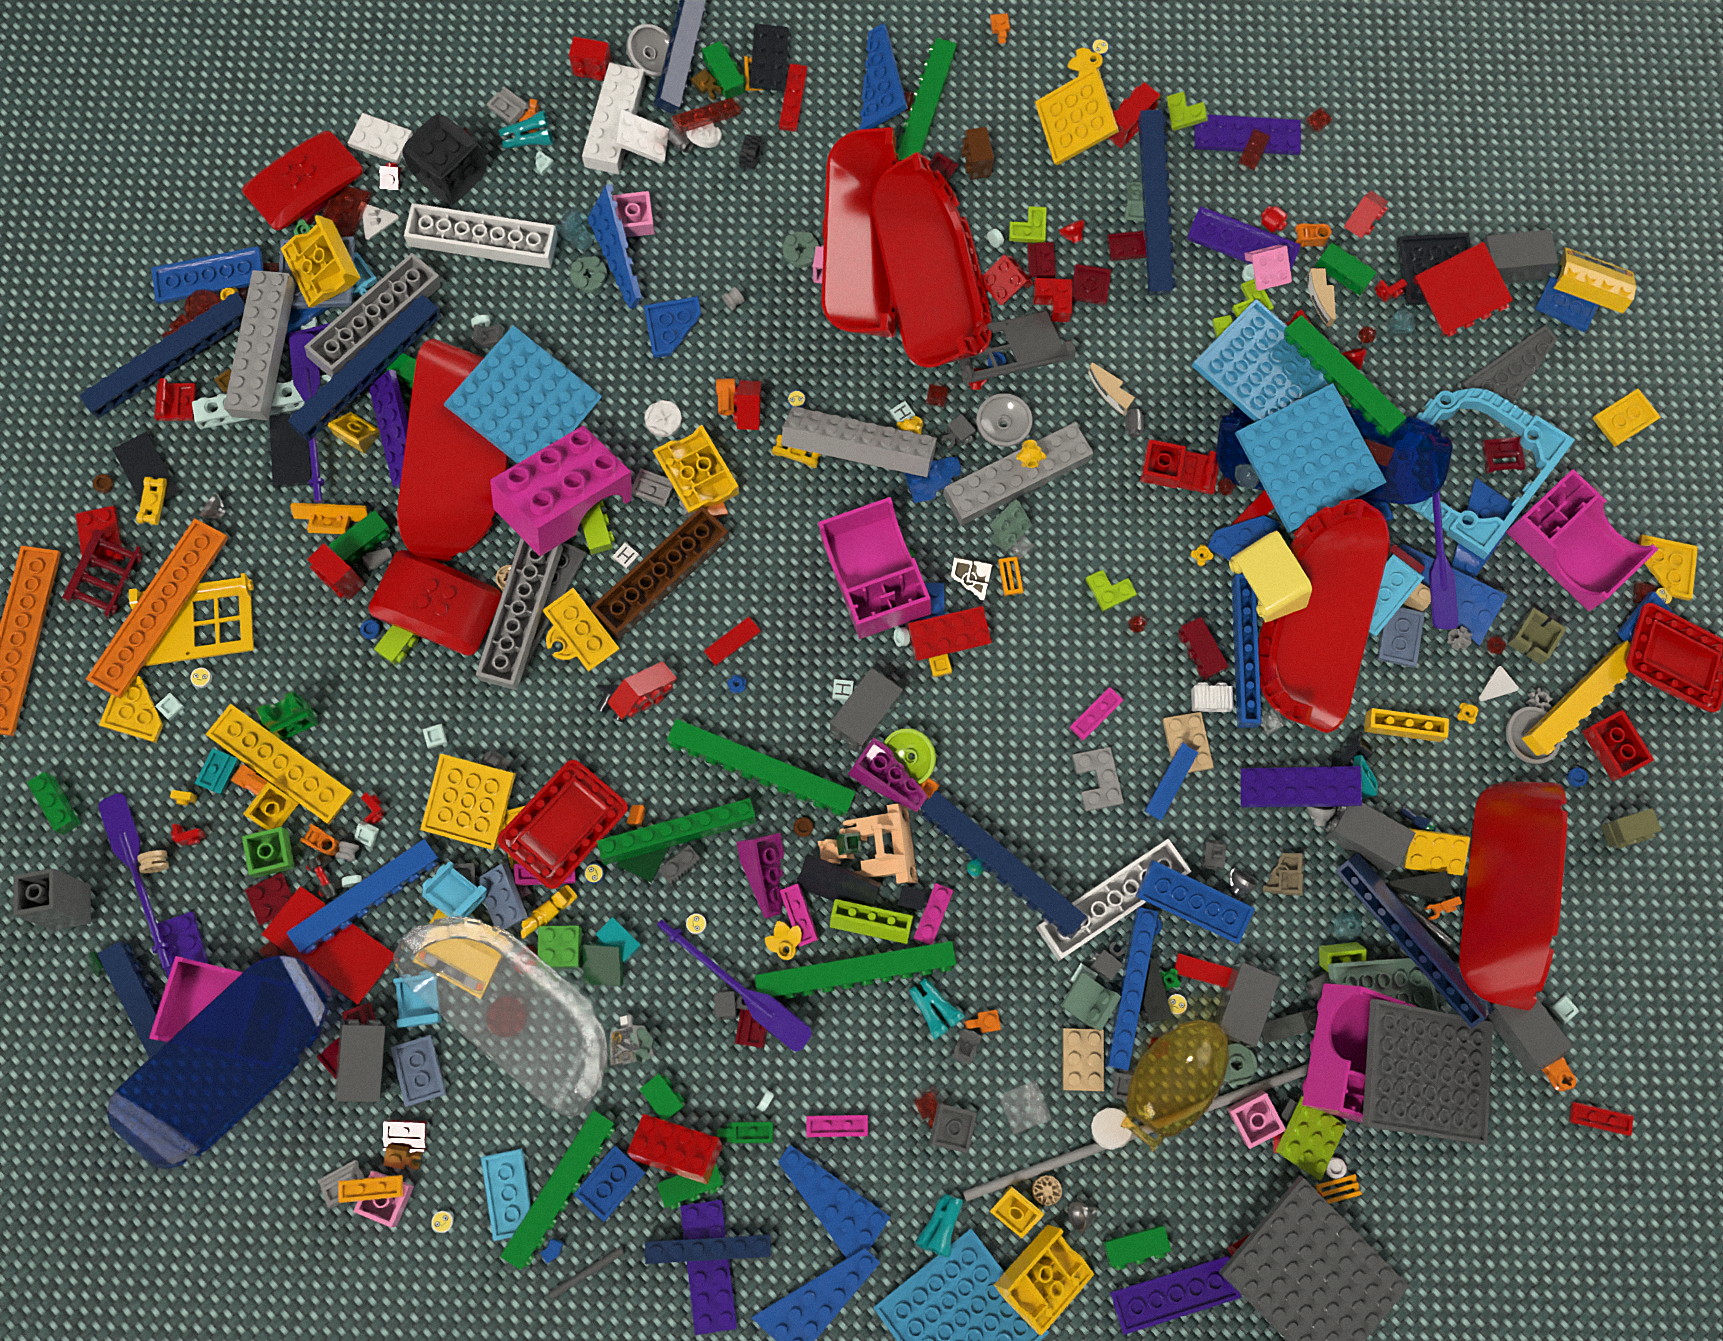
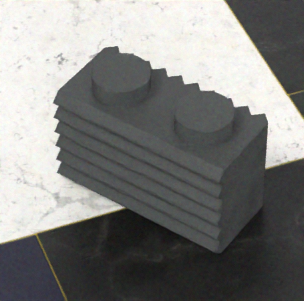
M688 844L661 866L658 871L669 885L673 886L677 884V881L683 879V876L689 874L692 868L695 869L698 863L701 864V859Z

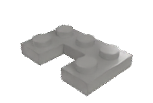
M1110 747L1072 755L1076 775L1095 771L1099 789L1081 792L1085 812L1124 804Z

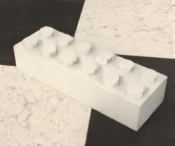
M609 63L582 154L585 167L620 174L626 149L613 145L618 112L622 109L634 115L637 114L646 83L644 70Z

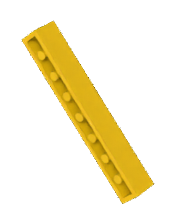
M1628 640L1616 645L1521 738L1536 756L1551 753L1555 749L1554 745L1557 742H1562L1568 736L1566 733L1569 730L1572 731L1579 726L1580 723L1578 721L1581 718L1584 719L1591 714L1590 710L1603 702L1602 698L1615 690L1614 686L1627 678L1626 674L1629 671L1626 668V659L1631 645Z

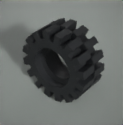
M745 135L740 151L739 166L752 170L756 169L759 156L761 155L760 151L762 150L761 137Z

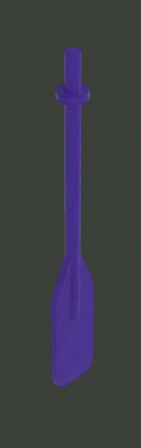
M310 333L295 334L289 339L293 385L304 402L317 393L321 384L319 367L307 357L304 348L315 337ZM315 435L309 441L312 479L309 480V486L313 487L315 503H322L321 486L325 485L324 479L320 478Z
M1429 451L1430 468L1426 472L1427 475H1431L1436 556L1429 574L1432 622L1437 629L1452 630L1458 626L1455 575L1444 554L1439 474H1442V468L1438 467L1437 451Z
M117 793L103 799L99 803L98 808L113 853L130 868L155 943L152 951L154 954L158 953L163 970L171 968L166 952L169 949V944L163 943L138 868L137 856L140 854L141 841L127 799L124 795Z
M663 920L658 922L657 926L670 936L669 941L672 944L675 942L680 944L742 996L752 1017L795 1052L801 1051L812 1037V1030L808 1025L771 995L749 990L742 986L681 936L682 930L677 929L675 931Z

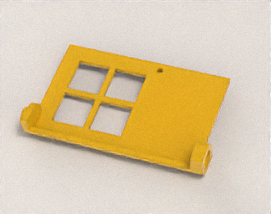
M241 573V578L199 583L143 666L254 651L251 591H253L254 586L252 579H249L245 573ZM137 588L129 589V602L132 610L145 591L140 592ZM239 596L240 615L219 618L218 598ZM214 599L215 619L194 622V602ZM240 620L241 640L220 643V623ZM215 624L216 644L195 647V626Z

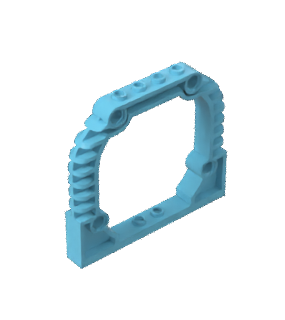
M1460 389L1454 393L1442 391L1434 400L1431 398L1427 402L1425 412H1420L1414 420L1416 422L1413 427L1409 426L1403 434L1405 436L1402 441L1398 440L1392 448L1394 453L1390 464L1395 469L1394 483L1396 491L1409 508L1434 523L1432 495L1416 483L1411 471L1418 459L1416 449L1439 420L1452 418L1459 409H1476L1520 435L1521 446L1527 450H1532L1536 467L1542 470L1533 483L1528 482L1522 490L1524 495L1522 497L1518 496L1512 503L1514 508L1504 521L1498 517L1478 518L1472 511L1459 513L1441 502L1442 528L1447 532L1446 535L1485 560L1575 439L1539 416L1532 417L1526 411L1521 410L1518 406L1499 396V394L1487 389ZM1440 401H1446L1448 405H1443ZM1528 435L1533 436L1535 440L1529 439ZM1402 456L1405 458V461H1400L1397 457ZM1462 520H1468L1471 525H1465Z

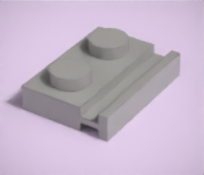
M503 86V90L500 93L497 92L486 105L491 111L511 125L519 120L526 108L529 109L530 107L525 101Z
M640 468V472L632 486L631 495L666 507L673 490L671 482L666 477Z
M354 1160L317 1180L329 1208L340 1204L338 1203V1181L365 1179L359 1168L358 1161Z

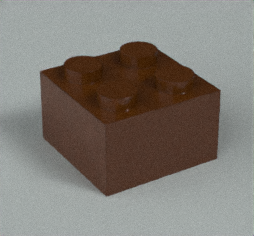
M987 127L965 130V137L962 138L963 147H961V156L966 160V163H964L965 173L969 174L970 180L991 177L994 157Z

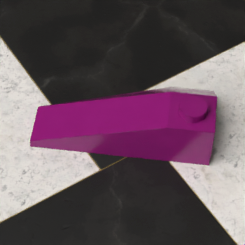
M873 738L848 775L862 785L917 812L928 796L914 778L907 774L902 763L899 764L895 759L891 749L876 738Z
M780 833L737 841L741 865L764 918L781 914L782 896L780 890L782 889L780 888V877H783V870H780V863L784 857Z

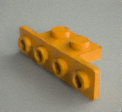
M291 503L290 505L294 519H309L307 525L308 533L343 534L348 530L350 521L359 522L369 515L367 507L360 505Z

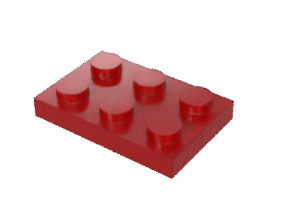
M114 506L76 513L81 556L95 529L104 532L106 541L122 547L117 511ZM98 548L96 553L98 558L110 563L124 561L122 555L105 548Z

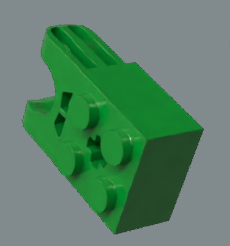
M294 691L285 694V698L275 704H263L256 708L263 725L269 728L271 733L282 741L318 725L310 704Z

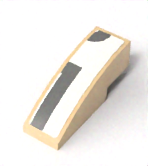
M1311 268L1307 275L1311 300L1321 319L1327 327H1331L1336 319L1334 285H1326V269Z
M1092 362L1088 374L1096 389L1114 409L1125 415L1135 397L1121 389L1123 381Z

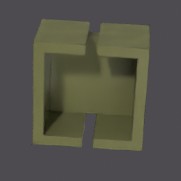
M1533 608L1524 615L1507 644L1521 653L1526 651L1525 656L1541 665L1550 658L1567 628L1553 619L1543 625V627L1540 626L1548 619V616Z
M1653 808L1601 825L1609 848L1617 846L1618 849L1656 837L1655 833L1662 831Z

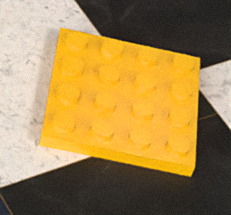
M1097 67L1090 69L1035 101L1054 164L1057 166L1119 132Z
M440 754L420 830L496 850L497 838L502 829L516 773Z

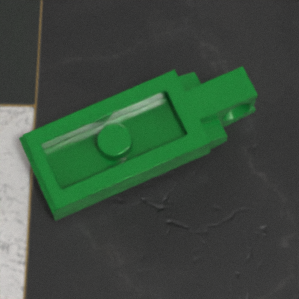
M773 1122L727 1123V1129H717L716 1136L727 1137V1142L773 1143Z

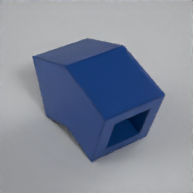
M550 1239L548 1247L540 1252L547 1264L560 1256L564 1242Z

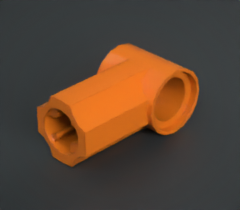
M716 378L718 414L730 416L734 414L735 378Z
M243 764L240 765L231 778V781L244 789L247 788L255 795H258L268 782Z

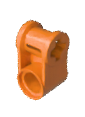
M1298 224L1295 226V232H1297L1295 243L1301 244L1300 247H1322L1328 242L1331 228L1327 224Z
M311 823L304 838L300 839L301 842L329 856H335L340 849L338 840ZM332 841V847L326 850V844Z
M1564 1057L1542 1069L1555 1090L1563 1092L1575 1087L1576 1078Z

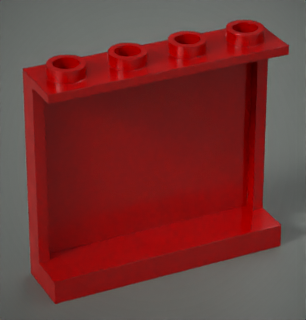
M1484 242L1413 278L1415 285L1419 286L1442 332L1441 337L1445 335L1451 337L1458 333L1457 329L1463 326L1467 329L1475 324V320L1481 318L1483 321L1492 316L1491 312L1497 309L1501 312L1509 308V303L1513 301Z

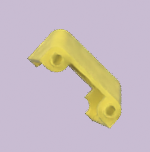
M1278 531L1265 535L1231 557L1229 562L1231 571L1236 574L1243 573L1259 599L1256 610L1265 623L1307 607L1312 592L1311 583Z

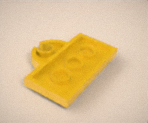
M574 588L542 610L553 625L546 637L547 649H551L555 642L563 644L562 651L554 652L553 657L560 660H572L577 657L587 671L590 672L620 650Z

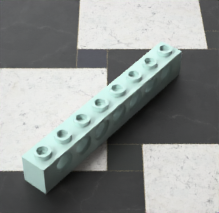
M329 375L320 376V387L325 386L331 380ZM293 380L287 383H276L270 415L298 410L304 405V401L293 385ZM288 393H292L290 397H286ZM219 394L216 397L200 398L197 401H192L194 420L200 429L248 419L232 417L224 409L227 394Z

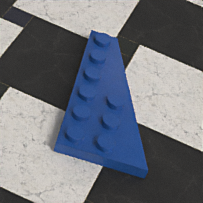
M884 23L868 32V60L865 62L867 72L864 75L862 94L864 103L860 115L862 117V124L859 125V130L872 129L908 109L888 30Z
M1477 478L1473 481V488L1469 495L1466 511L1474 512L1478 518L1498 517L1504 521L1514 508L1512 502ZM1463 520L1465 525H1471L1468 520ZM1506 532L1485 560L1457 542L1452 564L1450 565L1451 568L1475 578L1504 538Z

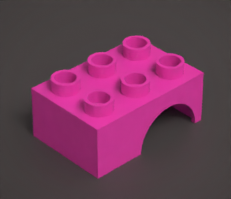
M584 425L490 480L493 509L539 556L544 555L576 535L583 516L594 504L603 498L611 495H620L625 504L631 501V471Z
M1572 469L1515 522L1506 533L1584 608L1591 611L1607 600L1658 548L1653 544L1649 546L1637 545L1622 537L1610 525L1605 516L1604 504L1607 500Z
M891 497L818 522L823 546L859 639L931 614L930 596L915 558L910 556L903 540Z
M176 956L149 1038L193 1047L267 1067L282 1068L306 988Z
M1324 983L1322 996L1317 1005L1318 1018L1315 1035L1310 1044L1311 1057L1307 1078L1303 1083L1304 1096L1302 1105L1363 1123L1370 999L1416 1006L1362 986Z

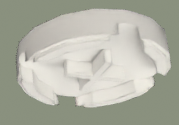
M694 119L693 122L688 123L686 128L687 137L691 142L704 148L716 147L720 143L722 134L718 127L716 129L712 122L705 119Z
M658 401L650 405L646 410V427L656 436H671L681 427V412L670 401Z
M1106 1108L1098 1112L1093 1118L1091 1124L1092 1135L1096 1143L1101 1147L1112 1150L1121 1148L1129 1142L1132 1135V1123L1123 1111L1115 1108Z

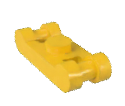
M777 435V443L772 448V454L807 464L812 468L817 467V460L821 454L788 447L787 450L783 449V445H781L782 435ZM806 453H812L811 457L806 456Z
M147 476L144 478L141 505L136 516L137 523L145 524V522H149L151 525L159 524L167 486L165 478L153 479V477ZM153 487H157V492L152 491Z

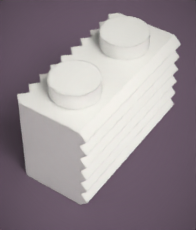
M1197 683L1191 689L1192 712H1231L1234 709L1233 686H1227V683H1216V686H1209L1208 683Z

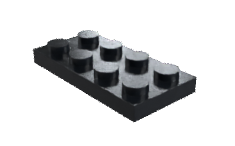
M754 23L750 88L785 92L789 27Z

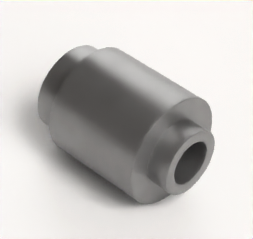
M674 126L669 130L668 139L679 151L687 153L693 148L694 143L687 137L686 131L681 126Z
M1131 409L1125 415V434L1129 435L1130 438H1138L1144 433V415L1139 409Z

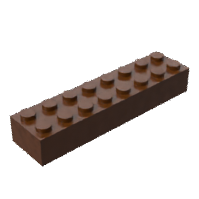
M701 506L590 607L592 613L618 640L621 639L730 539L729 532Z

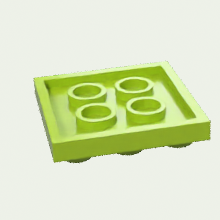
M1301 1096L1276 1152L1313 1178L1321 1181L1346 1125L1329 1113L1302 1105L1303 1096Z

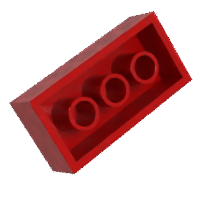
M983 606L906 624L910 634V643L915 661L992 643Z
M643 1114L627 1153L634 1161L708 1185L723 1145L717 1137Z

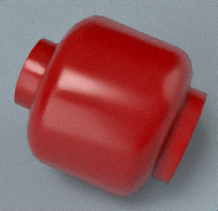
M1269 206L1260 216L1262 218L1261 224L1271 233H1275L1278 230L1281 232L1288 224L1286 222L1288 215L1278 206Z

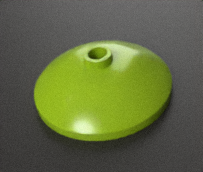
M905 728L891 733L885 739L883 744L891 749L895 759L899 764L902 763L905 767L904 770L911 778H914L918 785L925 782L931 776L936 764V753L932 742L925 734L915 729ZM911 753H914L915 759L911 758Z

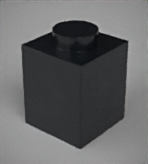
M902 885L897 907L921 912V909H926L928 897L925 896L926 891Z

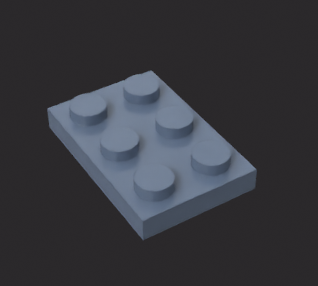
M1400 607L1381 631L1377 660L1415 668L1417 666L1425 613Z
M502 863L477 878L479 886L482 885L487 889L484 901L497 934L503 933L528 918L508 863Z
M432 1035L391 1047L405 1107L447 1095Z

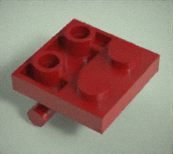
M160 378L159 383H157L154 418L156 421H194L192 401H196L197 385L195 383H167V379Z
M1185 451L1181 478L1177 488L1213 495L1220 458L1216 457L1217 453L1210 451L1208 456Z

